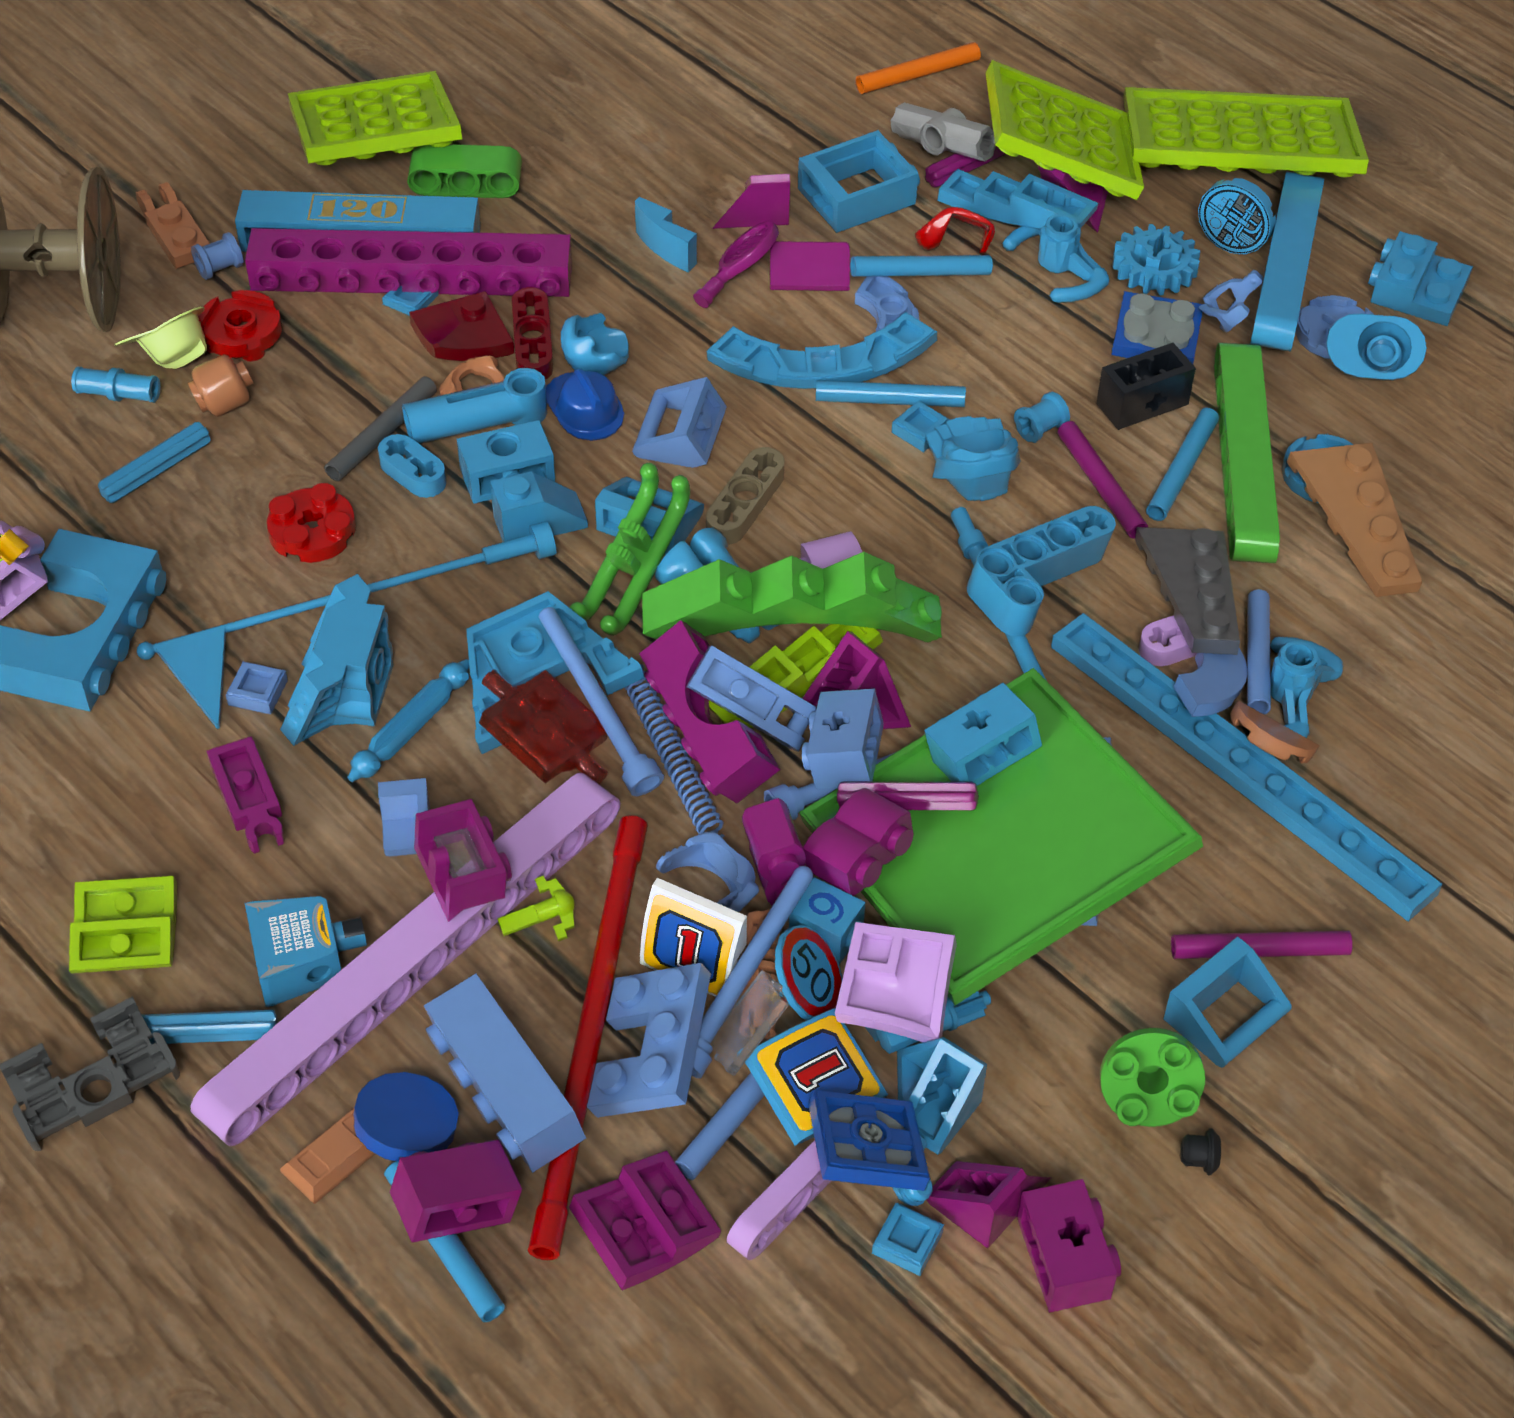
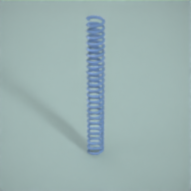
M640 664L644 674L646 671H644V666ZM646 678L625 687L641 722L644 724V728L647 730L651 742L654 744V748L657 750V754L661 757L664 768L668 771L671 782L674 784L676 791H678V796L682 799L686 811L689 812V817L692 819L697 833L702 834L706 828L719 823L716 829L711 830V832L717 833L723 827L724 822L719 820L720 814L716 813V807L712 805L713 801L709 799V793L705 791L706 787L702 785L701 779L698 778L699 773L694 771L695 766L691 764L692 759L687 757L688 753L681 744V738L677 736L678 732L673 730L674 725L670 723L671 721L664 713L663 704L660 703L661 699L657 697V692L653 690ZM638 685L635 689H631L632 686ZM647 687L650 688L649 690L641 692L638 696L635 695L636 692H640L646 689ZM645 698L642 702H638L639 699ZM654 699L656 700V703H652L648 705L645 709H642L643 705L651 703L652 701H654ZM658 706L660 707V709L655 710V711H652V710H654L656 707H658ZM652 711L649 715H645L646 712ZM663 713V716L655 718L652 722H648L650 718H654L659 714ZM664 719L666 720V723L658 725L655 729L652 728L653 725L661 723ZM668 726L670 727L669 730H665L661 732L659 735H655L656 732L664 730ZM673 733V736L666 738L662 742H658L660 738H664L669 734ZM674 740L677 741V743H673L665 749H662L663 745H667L673 742ZM678 746L680 747V750H676L672 752L670 755H665L667 752L676 749ZM681 753L684 754L683 757H679L673 762H669L671 758H675L679 756ZM687 760L686 764L680 765L676 769H672L674 765H678L683 761ZM688 767L691 768V770L682 773L680 776H676L678 772H681L687 769ZM691 774H694V777L687 779L683 783H679L681 779H684L690 776ZM694 781L698 782V784L683 790L685 786L692 784ZM698 788H701V791L696 792L689 797L686 796L688 793L693 792ZM701 795H705V798H702L696 801L695 803H690L693 799L699 798ZM708 802V805L701 807L699 810H694L695 807ZM708 809H712V812L707 813L702 817H697L700 813L706 812ZM712 816L716 817L715 820H711L708 823L701 825V823L704 820H707Z

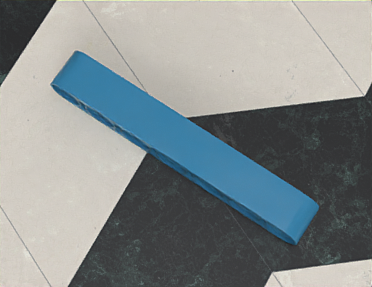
M1286 172L1250 344H1258L1263 347L1290 352L1292 350L1325 178L1300 175L1292 172Z

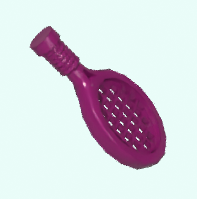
M771 221L759 223L742 234L728 247L719 261V270L716 276L711 277L693 295L695 302L699 306L708 308L713 302V298L724 288V284L728 280L751 267L770 250L779 235L776 224Z

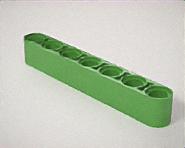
M1218 343L1215 352L1214 376L1217 412L1219 414L1218 424L1230 560L1237 562L1276 563L1279 553L1280 533L1261 346L1258 344Z

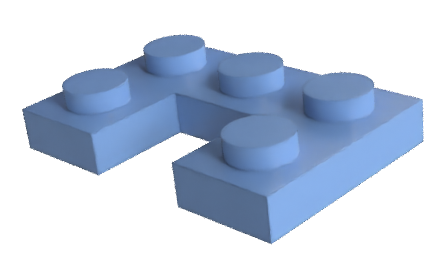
M702 963L615 978L606 1021L616 1031L646 1026L640 1056L596 1063L587 1108L597 1118L686 1105L711 973Z

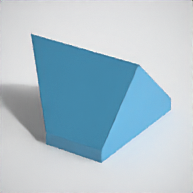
M945 1037L911 1045L897 1051L898 1100L911 1101L913 1103L920 1136L926 1140V1148L937 1155L943 1152L982 1102L987 1063Z

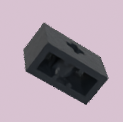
M1174 342L1104 366L1101 371L1096 404L1113 425L1120 430L1189 405L1196 368Z

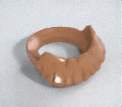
M482 356L462 362L441 383L439 388L440 394L444 395L462 391L460 380L470 373L484 376L493 383L504 381L502 373L497 369L498 359L493 356Z

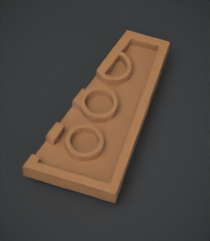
M1373 443L1290 452L1287 460L1289 467L1293 473L1299 472L1307 484L1305 491L1313 503L1319 502L1329 517L1327 524L1335 536L1340 535L1349 547V557L1374 595L1381 597L1418 592L1422 579Z

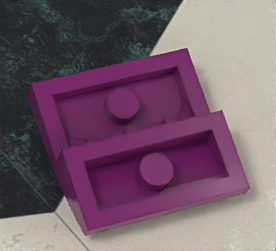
M667 1150L624 1165L618 1179L573 1195L569 1209L622 1291L684 1261L719 1238L721 1233L720 1228Z

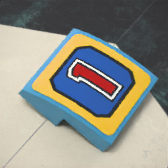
M836 1008L784 1031L748 1051L742 1057L794 1146L814 1138L808 1105L813 1090L879 1098L888 1096V1093L845 1023L837 1022L835 1016Z

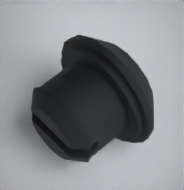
M1209 1128L1204 1136L1187 1134L1181 1142V1162L1186 1167H1204V1172L1207 1175H1212L1220 1166V1136L1212 1128Z

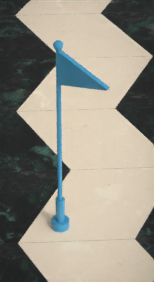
M545 521L530 525V535L481 548L482 553L367 585L371 589L370 593L483 561L486 565L532 552H535L538 559H543L557 554L556 544L551 527ZM330 595L155 644L142 642L137 647V655L143 660H149L157 653L216 729H219L226 633L325 606Z

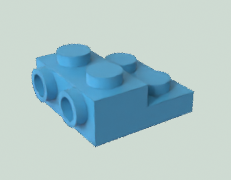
M1400 231L1396 240L1390 238L1386 240L1380 257V261L1384 262V264L1376 261L1368 282V285L1374 286L1371 303L1448 326L1469 281L1473 266L1460 263L1454 259L1437 256L1435 252L1438 242Z

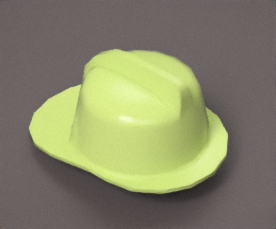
M200 306L186 311L154 330L115 343L114 346L137 341L156 364L172 369L186 366L207 351L205 336L198 318L205 308Z

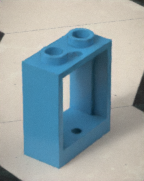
M879 130L799 158L798 190L836 233L916 204L917 186L920 183L918 171L914 165L909 164L898 152L896 146L890 143ZM874 169L884 180V182L848 194L837 182Z

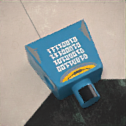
M316 896L245 903L259 981L266 1007L277 1005L319 989L341 970L338 952L367 946L361 917L331 923L327 900L324 897Z

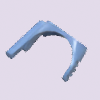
M704 832L689 838L685 846L681 845L678 849L674 848L671 852H666L665 856L662 855L656 864V869L663 874L675 868L685 866L700 867L715 873L726 883L730 890V894L717 903L737 912H740L759 893V886L755 883L756 876L751 863L743 855L730 847L715 832Z

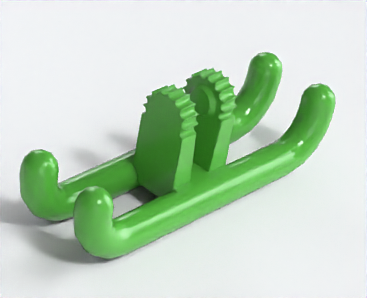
M645 463L641 466L640 475L642 478L638 494L627 516L621 520L618 526L619 531L613 543H610L605 551L607 555L582 602L572 603L569 607L587 621L599 609L618 570L633 575L612 616H604L601 619V629L606 634L612 636L621 633L632 619L642 599V593L646 591L657 566L660 564L684 516L690 499L689 481L683 475L675 476L671 482L673 492L670 504L651 540L646 529L641 525L655 499L659 485L658 469L652 463Z

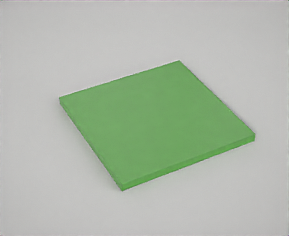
M1034 668L1009 682L1006 686L1035 714L1042 746L977 786L978 804L977 808L973 811L907 810L911 814L914 833L911 846L903 855L897 856L889 863L883 865L878 880L872 886L866 887L861 891L890 927L955 935L957 947L948 991V997L954 1005L962 1002L1203 847L1201 835ZM923 735L876 764L872 782H951V780L932 761L926 735ZM838 788L799 812L802 822L811 833L827 820L834 818L840 809L837 801Z

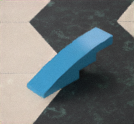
M957 169L939 188L937 200L952 207L970 210L992 220L1040 229L1046 225L1047 219L1055 214H1066L1073 217L1081 229L1098 207L1097 202L1030 173L1020 183L995 171L983 180L960 169Z

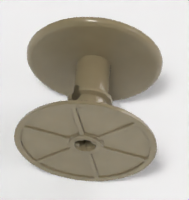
M101 167L91 168L83 179L78 202L77 229H47L44 224L40 223L35 229L7 230L5 211L0 196V323L3 320L8 301L10 271H38L41 277L48 276L49 271H79L85 306L93 325L102 332H108L113 327L120 295V239L112 189L108 177Z

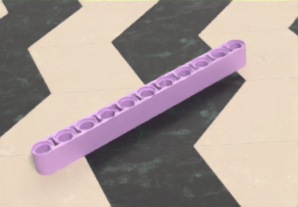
M582 772L570 777L493 842L498 853L504 852L511 867L512 878L510 881H506L505 898L464 909L448 922L436 894L433 892L209 1080L193 1098L191 1113L228 1146H235L247 1139L498 923L497 918L507 915L538 888L535 878L544 875L545 880L549 879L606 830L619 812L620 800ZM472 861L458 871L456 876L460 877L477 872Z

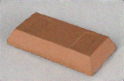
M354 1108L280 1168V1172L313 1204H316L375 1154L368 1150L356 1136L353 1126Z

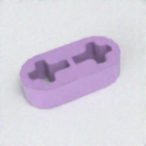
M1174 615L1152 622L1142 630L1139 654L1154 666L1171 665L1194 657L1197 654L1191 652Z

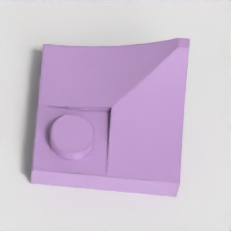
M856 922L835 1009L837 1022L877 1029L920 1042L942 1038L947 997L957 947L955 935Z

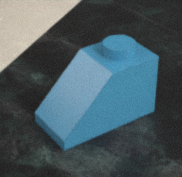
M533 471L490 481L493 517L503 542L530 535V525L545 521L549 523L553 536L588 528V521L577 493Z

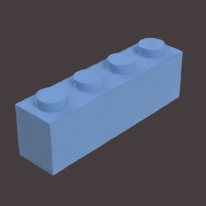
M477 974L472 975L424 1005L432 1022V1025L425 1029L430 1040L440 1055L449 1050L454 1057L448 1063L463 1089L473 1085L478 1094L473 1096L472 1100L486 1123L490 1124L497 1120L502 1130L497 1132L496 1135L512 1160L521 1156L533 1173L586 1139L575 1111Z

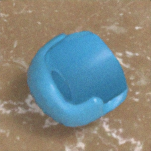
M602 313L588 317L574 315L565 320L562 326L561 348L566 361L574 370L582 369L583 371H594L605 375L625 364L629 358V344L626 334L620 329L607 327L604 324L606 317Z

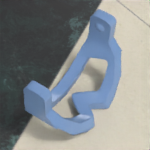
M1253 270L1243 279H1231L1221 283L1203 297L1205 304L1199 306V308L1205 314L1218 318L1220 321L1219 328L1223 332H1229L1248 316L1250 310L1243 302L1253 290L1262 284L1263 276L1258 271ZM1231 289L1235 301L1227 310L1219 309L1216 299L1224 291Z

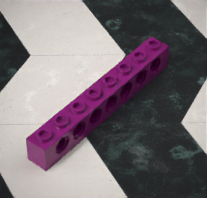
M251 228L245 263L251 291L387 293L389 291H396L399 286H402L403 292L421 291L434 293L438 290V294L473 295L486 291L487 295L513 296L516 291L522 288L535 287L543 290L547 296L569 297L572 273L571 234Z

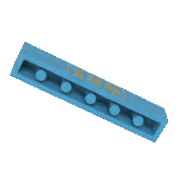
M242 190L235 219L241 252H247L251 228L480 233L481 230L478 198Z

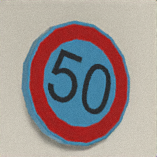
M806 925L788 928L778 939L775 949V970L780 988L789 1005L801 1018L809 1020L836 1008L843 978L833 950L818 931Z

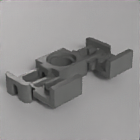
M133 996L90 1018L100 1040L107 1037L112 1048L107 1051L108 1056L62 1080L59 1076L52 1078L47 1069L48 1066L52 1065V1062L42 1043L0 1064V1070L17 1101L13 1106V1113L33 1150L41 1151L42 1149L38 1141L79 1120H82L84 1126L87 1127L133 1103L130 1093L171 1072L176 1080L179 1078L180 1070L163 1036L158 1032L151 1033ZM154 1037L156 1043L151 1045L149 1039ZM115 1058L117 1063L113 1064L111 1059ZM105 1080L111 1084V1092L103 1101L92 1103L83 1098L84 1090L91 1082ZM62 1084L65 1087V1090L63 1091L60 1088V1085ZM25 1104L27 1109L22 1112L20 1106Z

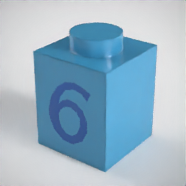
M814 877L789 917V928L806 925L818 931L829 943L840 965L849 952L855 923H864L866 902Z

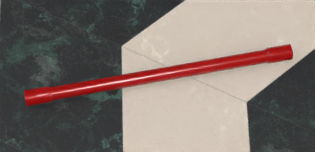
M624 816L619 822L613 850L614 861L563 1095L575 1111L582 1130L636 869L641 861L648 828L647 822L638 816ZM580 1143L549 1162L542 1198L536 1209L528 1246V1253L537 1259L555 1260L560 1256L568 1217L567 1204Z

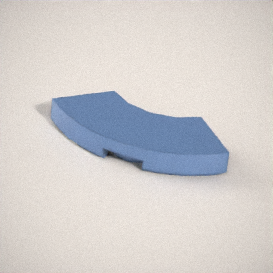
M867 276L855 293V304L866 309L876 319V332L895 321L904 312L919 320L918 309L914 307L908 298V292L888 276Z
M1240 648L1237 655L1197 653L1195 661L1198 669L1192 673L1179 674L1173 686L1192 717L1212 715L1229 708L1242 691L1247 679V664Z

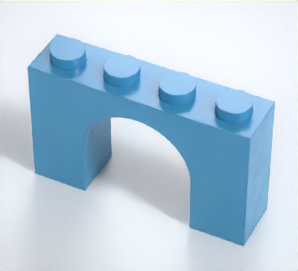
M58 529L40 559L47 576L48 590L94 600L104 605L105 609L101 616L90 626L81 631L63 636H46L0 625V691L90 712L98 697L106 693L110 684L111 674L118 662H122L126 658L130 641L136 630L144 626L148 616V609L153 600L164 591L166 572L162 570L158 550Z

